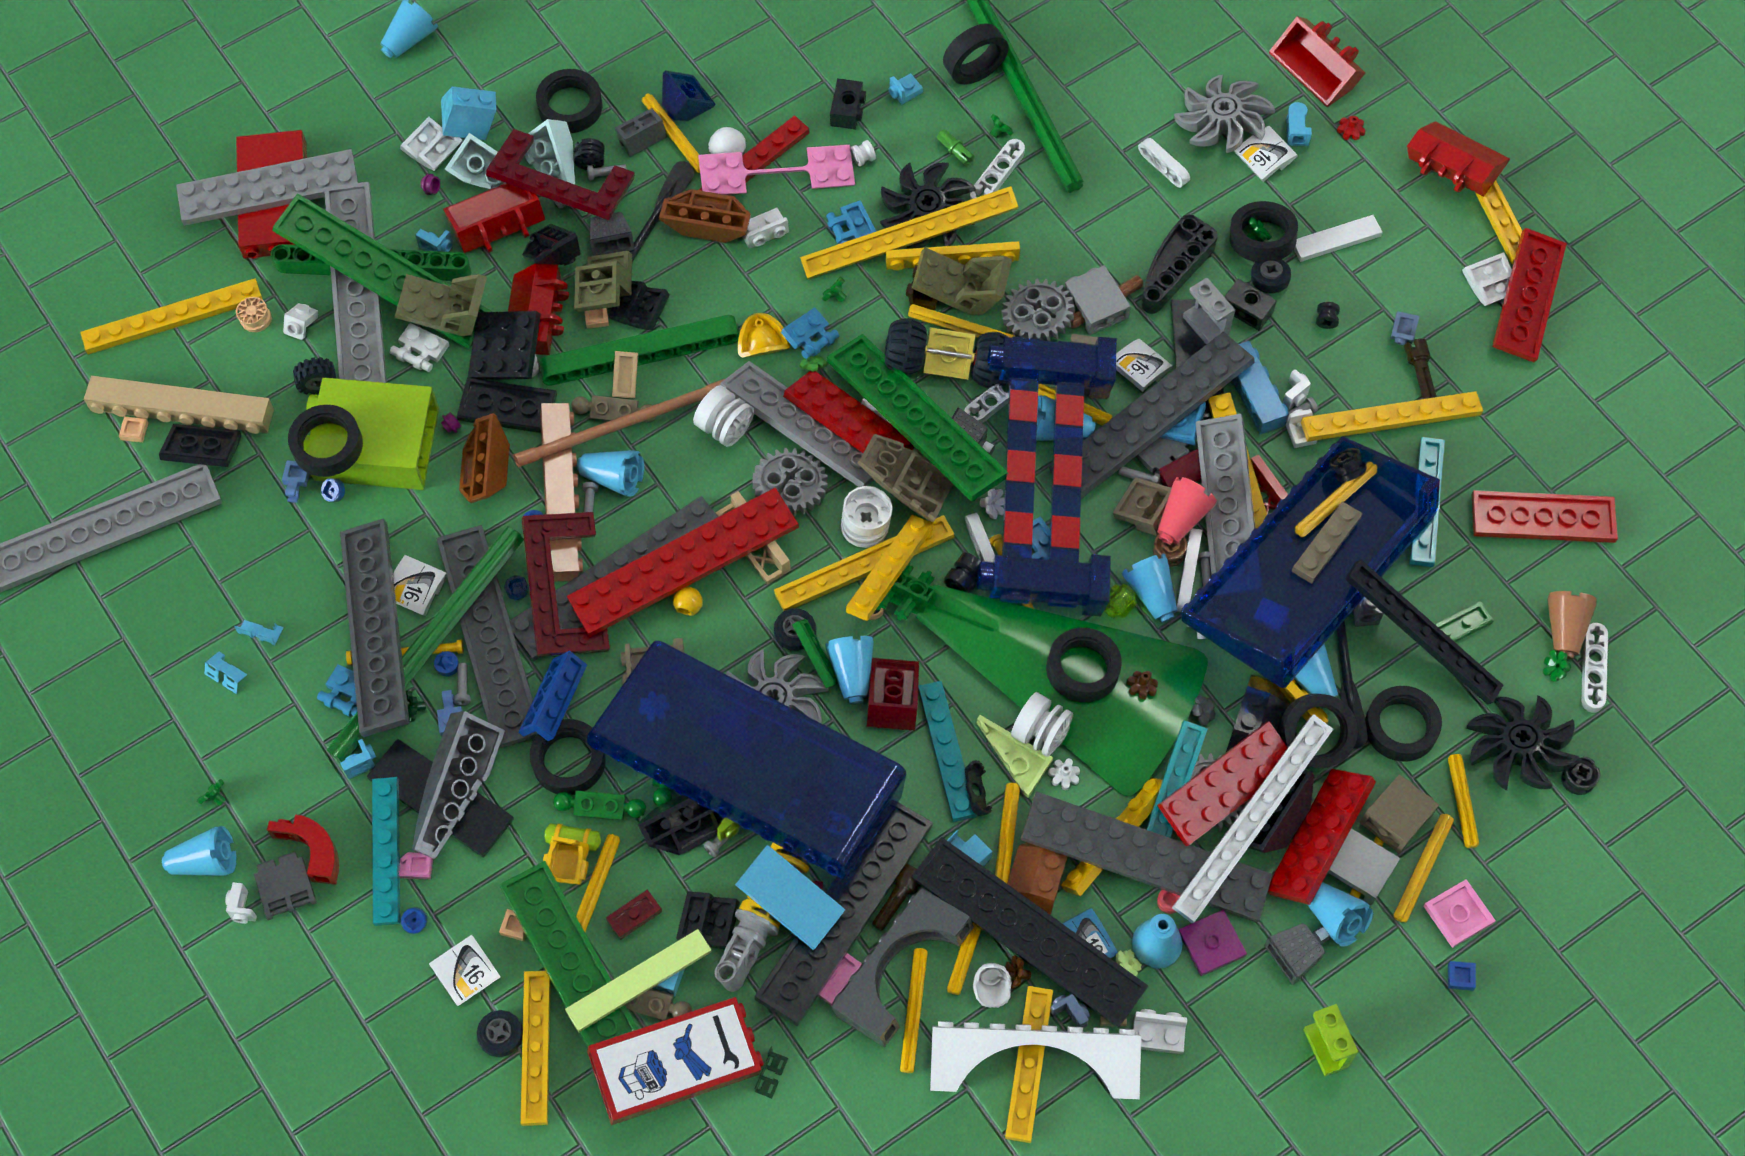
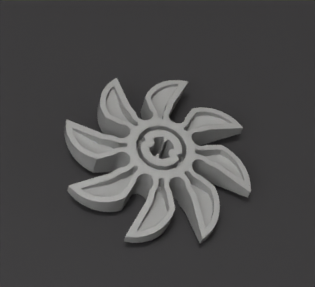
M1218 75L1208 81L1206 97L1187 87L1184 93V102L1189 112L1175 113L1174 119L1183 129L1198 132L1190 139V144L1195 146H1212L1219 142L1220 134H1227L1226 153H1229L1242 145L1243 130L1262 140L1265 135V123L1260 115L1275 113V108L1266 98L1251 94L1259 88V84L1256 82L1238 81L1230 85L1228 93H1222L1223 75Z
M764 649L758 651L751 657L748 664L749 679L755 687L744 683L727 671L725 682L729 695L737 703L749 704L718 709L720 715L745 711L747 713L748 725L754 722L756 718H760L756 726L749 732L751 747L760 746L768 742L773 734L772 725L776 722L780 723L782 728L783 751L797 742L799 724L791 714H796L813 726L821 728L822 717L818 705L811 698L800 696L827 692L828 688L826 689L819 677L806 673L799 674L791 682H787L793 672L805 660V656L791 654L780 658L774 663V677L768 678L766 677L764 666Z

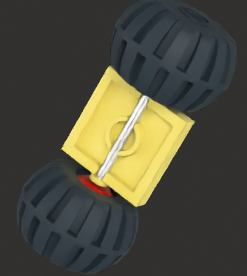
M904 318L890 324L885 345V365L892 371L895 368L901 370L906 375L916 373L921 369L925 355L923 373L968 380L972 362L971 376L980 386L990 388L996 384L1005 386L1010 379L1015 347L1012 339L1002 333L988 332L980 335L976 341L973 353L975 334L930 327L926 345L927 330L919 321Z

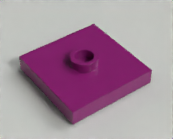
M1224 910L1179 929L1182 941L1200 976H1204L1247 955Z

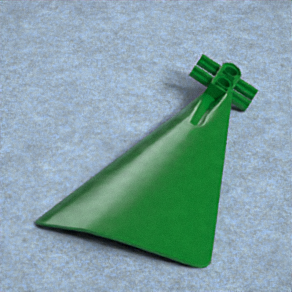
M911 562L908 563L877 607V610L885 609L892 602L898 605L894 612L898 616L897 620H906L911 612L916 614V618L1021 709L1035 692H1038L1051 700L1049 712L1057 705L1063 707L1062 713L1065 710L1073 712L1069 731L1062 744L1120 794L1133 796L1150 780L1177 739L1182 722L1184 720L1187 721L1195 703V698H1197L1208 666V658L1204 653L1196 648L935 584L931 586L935 578L931 576L932 572H922L917 579L909 575L914 567L910 565ZM1074 628H1091L1106 634L1117 645L1121 654L1122 666L1117 683L1107 696L1093 702H1077L1062 696L1051 685L1046 671L1047 659L1053 642L1062 633ZM1075 647L1065 652L1061 657V665L1064 672L1075 681L1092 683L1100 680L1107 673L1105 660L1093 649ZM1135 671H1140L1141 673L1150 671L1152 673L1151 679L1158 681L1156 695L1150 696L1147 693L1145 700L1139 698V693L1131 695L1129 693L1131 685H1128L1126 682L1129 676H1132Z

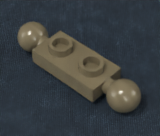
M592 395L591 402L582 396L574 398L571 408L573 412L579 415L590 411V418L611 421L653 405L646 404L638 408V400ZM656 417L645 420L644 422H652L656 419Z
M654 988L625 1004L628 1010L664 1021L668 1019L669 1013L673 1017L692 1012L689 1003L679 1001L674 1004L672 1003L674 994Z

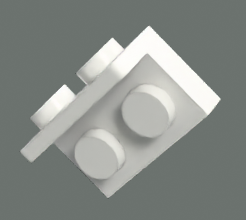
M778 208L772 209L751 218L747 233L742 237L749 249L761 246L769 240L780 238L788 233V220L786 217H782Z
M1142 1009L1141 1012L1135 1013L1133 1029H1135V1034L1141 1035L1142 1050L1183 1055L1187 1025L1186 1017H1182L1181 1014L1174 1012L1166 1013V1015L1156 1014V1011L1150 1009Z

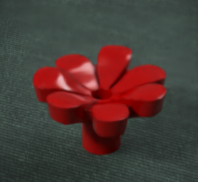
M1350 116L1348 119L1343 117L1339 121L1340 126H1338L1337 132L1344 133L1342 137L1345 140H1349L1350 136L1354 140H1359L1360 135H1365L1364 121L1357 116Z

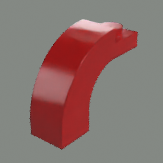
M297 814L293 824L285 819H278L277 822L269 821L267 831L273 839L297 841L310 847L311 855L307 875L312 882L336 885L339 874L338 852L328 833L320 824L308 817Z

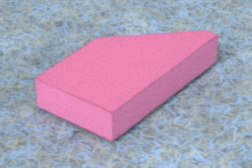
M407 852L400 858V878L431 879L433 858L421 853Z

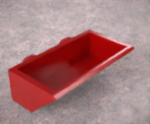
M1297 16L1271 48L1269 54L1328 107L1350 92L1365 75L1366 72L1353 61L1358 55L1359 50L1351 46H1347L1343 50L1338 48L1337 45L1340 39L1335 37L1331 41L1327 37L1332 29L1330 23L1326 24L1324 21H1321L1317 25H1313L1308 19Z
M1436 121L1420 128L1407 145L1409 159L1419 163V167L1422 168L1421 174L1427 175L1432 170L1438 173V176L1452 180L1453 184L1456 185L1454 191L1459 193L1466 187L1483 197L1510 161V158Z
M507 183L443 208L455 238L464 253L483 245L486 251L490 253L493 251L490 242L520 230L524 238L529 237L527 227L546 220L540 200L535 193Z
M535 263L515 273L513 276L508 312L537 311L541 314L535 352L538 355H550L552 337L561 335L564 332V327L559 326L563 320L556 315V312L562 311L563 305L558 303V301L567 300L569 292L560 291L568 289V284L561 280L559 265Z

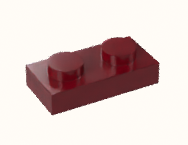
M647 889L607 916L606 920L619 939L622 940L660 914L662 909Z

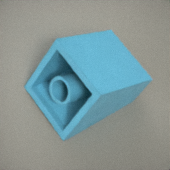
M451 87L441 99L443 136L466 138L470 133L479 140H486L497 110L496 92Z

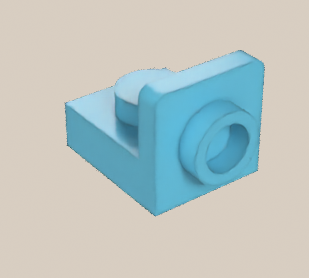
M911 73L900 80H897L894 76L890 78L889 93L901 105L923 93V87Z
M422 229L415 235L418 247L424 251L449 252L453 246L451 232L445 230L439 238L434 233H428Z
M363 739L358 740L363 752L352 754L340 763L348 779L358 776L375 766L372 760L376 757L371 744L365 745Z

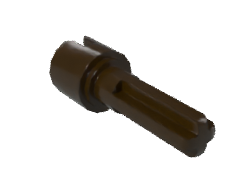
M1415 339V347H1412L1407 342L1404 345L1407 360L1415 368L1422 398L1437 397L1427 363L1431 356L1426 339Z
M906 863L896 877V887L872 922V925L878 930L883 931L907 896L915 894L921 886L912 879V875L917 870L915 867Z

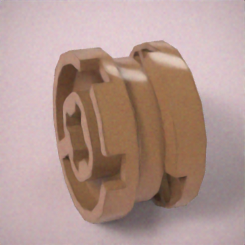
M1158 534L1154 543L1153 555H1157L1158 559H1161V554L1164 553L1168 559L1169 567L1179 565L1185 558L1188 545L1186 538L1183 537L1177 544L1172 543L1169 545L1160 540V535Z

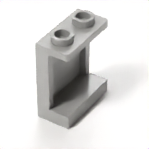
M1105 265L1099 268H1092L1087 273L1078 277H1071L1065 282L1064 291L1069 290L1070 297H1073V302L1086 321L1085 329L1089 335L1129 318L1131 306Z
M1205 278L1190 287L1189 292L1196 299L1194 307L1184 312L1183 318L1201 339L1208 344L1222 332L1229 336L1235 309L1212 282Z
M1351 828L1328 873L1365 895L1363 901L1372 906L1400 858Z

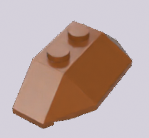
M694 189L679 193L672 198H665L659 215L660 221L683 236L723 243L746 235L751 218V213L745 209L735 196Z
M494 413L475 420L474 428L470 432L463 448L459 491L470 503L489 498L507 485L510 444Z
M1028 842L1021 844L1018 847L1007 884L1051 915L1068 856Z

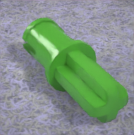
M946 129L939 132L937 139L949 150V154H954L964 166L970 164L965 156L971 162L974 160L975 155L962 145L963 142L961 140H957Z

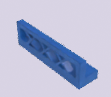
M568 651L552 659L518 732L523 737L537 732L547 741L554 739L587 667V664L574 653Z

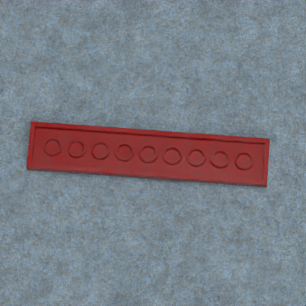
M773 488L567 595V600L588 636L592 637L798 529L799 524L777 489Z

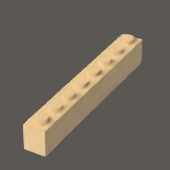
M91 376L84 396V401L90 411L98 414L106 412L121 417L129 415L144 419H158L162 422L176 421L185 425L199 424L210 428L222 427L229 430H246L253 434H258L259 432L268 433L274 412L269 398Z

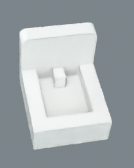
M298 303L284 315V334L303 340L306 337V327L318 318V310L310 308L306 304Z
M1297 370L1291 372L1289 384L1293 388L1285 393L1283 400L1288 411L1295 405L1297 407L1305 401L1311 386L1309 379Z
M1299 409L1289 414L1286 427L1294 448L1317 443V440L1307 442L1301 425L1303 417L1313 415L1311 409Z
M232 883L231 890H228L225 902L227 905L226 912L232 920L237 923L246 924L248 921H256L257 916L252 909L245 908L248 890L243 883Z

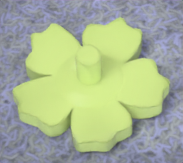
M1131 949L1124 952L1118 951L1116 962L1134 976L1138 975L1137 971L1142 970V964L1139 963L1138 959L1134 958V952Z

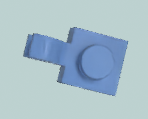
M289 460L286 461L282 482L283 485H287L285 495L288 496L287 501L297 503L299 487H307L309 473L301 469L296 461Z
M452 690L442 691L444 709L437 710L439 733L441 736H443L450 714L463 711L461 706L455 707Z

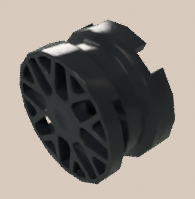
M591 138L582 139L580 143L576 142L574 146L575 165L584 170H587L585 165H592L593 168L602 167L605 157L604 144L599 140Z
M1345 449L1330 459L1329 464L1331 469L1336 472L1335 478L1337 481H1351L1366 471L1367 466L1361 460L1362 454L1359 449Z
M1583 756L1579 758L1573 767L1562 771L1561 780L1565 789L1576 795H1585L1591 792L1600 778V770L1594 764L1595 761Z

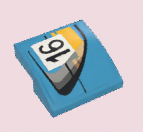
M1092 908L1062 923L1109 958L1116 956L1118 953Z

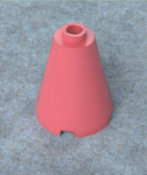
M1176 477L1157 530L1160 535L1159 539L1169 545L1172 543L1177 544L1215 506L1217 502L1215 496L1211 493L1208 497L1204 493L1206 488L1190 479L1182 477L1179 480V477Z

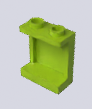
M1337 1004L1315 1011L1313 1013L1315 1023L1305 1026L1303 1030L1324 1076H1328L1348 1068L1358 1054V1049Z

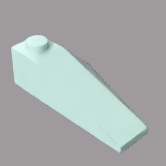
M547 119L528 133L534 136V141L525 154V158L529 164L534 166L536 171L575 184L573 141L567 122ZM554 201L558 208H563L564 206H566L565 204Z
M469 133L445 170L465 183L487 189H493L505 184L502 181L486 176V169L498 152Z

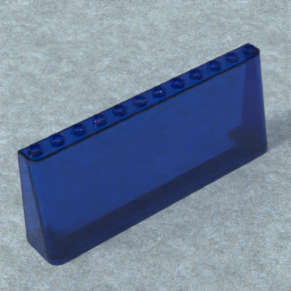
M1342 436L1336 443L1330 446L1328 452L1323 457L1317 460L1316 465L1311 471L1305 473L1300 483L1292 487L1289 495L1284 500L1279 501L1276 509L1265 517L1263 523L1251 532L1250 537L1245 543H1241L1238 546L1234 555L1225 560L1223 567L1217 573L1212 574L1209 582L1197 591L1190 603H1186L1181 610L1182 622L1281 688L1287 687L1364 598L1358 590L1345 580L1355 562L1361 559L1382 577L1436 514L1439 505L1440 479ZM1357 448L1362 454L1361 460L1363 462H1372L1378 467L1377 473L1344 501V503L1363 513L1362 518L1313 584L1293 573L1292 569L1336 509L1305 537H1300L1295 533V526L1345 483L1336 480V472L1331 469L1329 464L1330 459L1340 451Z
M654 641L587 735V744L593 749L606 753L614 760L632 767L636 772L653 778L657 783L672 788L678 794L689 797L699 805L717 812L721 817L738 823L742 828L755 832L763 839L772 841L783 847L787 852L794 853L804 858L808 863L815 864L826 870L829 874L838 876L843 880L902 798L906 779V771L899 763L662 641Z

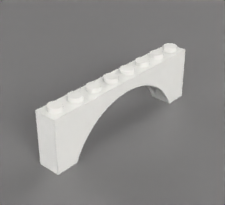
M938 1021V1026L932 1027L930 1091L957 1092L962 1081L976 1065L1001 1050L1021 1045H1045L1067 1051L1089 1064L1100 1075L1113 1098L1140 1099L1141 1035L1135 1034V1029H1119V1033H1109V1028L1095 1027L1093 1032H1083V1027L1068 1026L1067 1031H1057V1026L1042 1025L1041 1030H1031V1025L1016 1024V1029H1005V1024L990 1023V1028H979V1023L964 1022V1027H955L953 1022Z

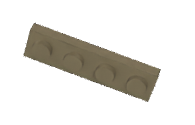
M1342 501L1293 566L1292 572L1313 584L1360 521L1363 513Z

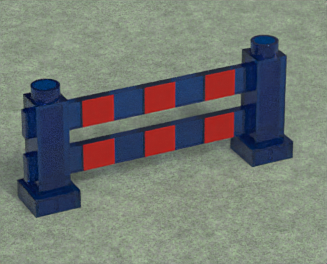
M1005 337L1002 345L990 343L987 371L999 372V380L1010 382L1006 470L1008 474L1005 479L1002 556L995 555L993 562L980 561L977 575V589L989 590V598H999L1002 602L1029 604L1030 601L1048 603L1047 606L1076 608L1078 605L1082 606V615L1101 617L1110 601L1111 556L1092 554L1087 563H1080L1079 543L1084 388H1089V398H1108L1116 381L1117 338L1098 337L1095 346L1086 345V343L1052 342L1023 337ZM1038 384L1055 385L1049 560L1032 558Z

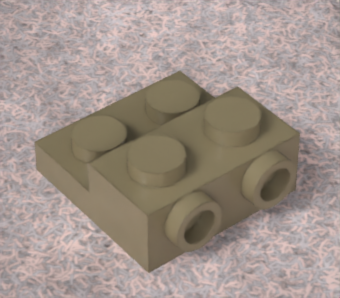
M1135 477L1115 508L1113 515L1116 519L1135 524L1139 531L1157 536L1159 534L1157 530L1171 488Z

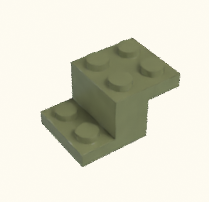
M629 251L590 256L587 257V265L575 267L574 309L581 312L620 306V297L631 295L632 254Z

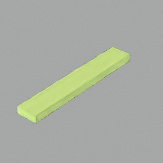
M697 929L567 1007L565 1011L577 1031L581 1032L711 953V949Z

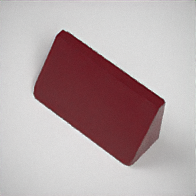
M1196 449L1160 468L1162 485L1172 488L1176 477H1179V480L1184 477L1194 482L1200 480L1199 450Z

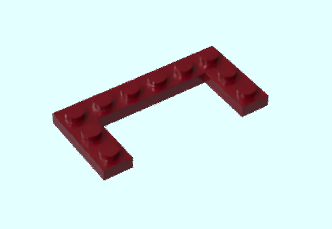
M516 129L512 130L486 169V176L606 220H610L635 177V172L614 165L597 193L520 165L521 160L533 144L534 136Z
M582 512L523 516L522 527L537 657L562 655L568 651L574 654L609 651L607 629L592 637L588 636L584 628L560 629L550 540L595 537L594 513Z

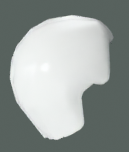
M731 127L718 129L711 136L708 143L711 154L743 153L746 149L743 134Z
M996 963L982 965L976 972L973 981L976 999L982 1006L989 1008H999L1008 1003L1011 996V976L1002 965Z

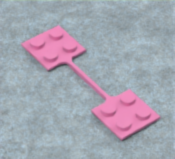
M850 145L807 147L808 164L806 166L747 170L743 165L742 152L698 155L702 191L723 195L746 194L745 178L747 175L807 171L810 174L812 189L855 186Z

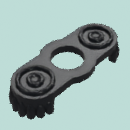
M973 760L965 767L966 790L969 795L970 806L977 816L988 815L992 811V806H986V791L981 777L986 770H984L985 767L982 766L983 764L980 761ZM972 784L978 787L980 792L979 796H977L973 792Z

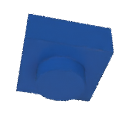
M1450 961L1448 963V989L1474 991L1476 988V963Z

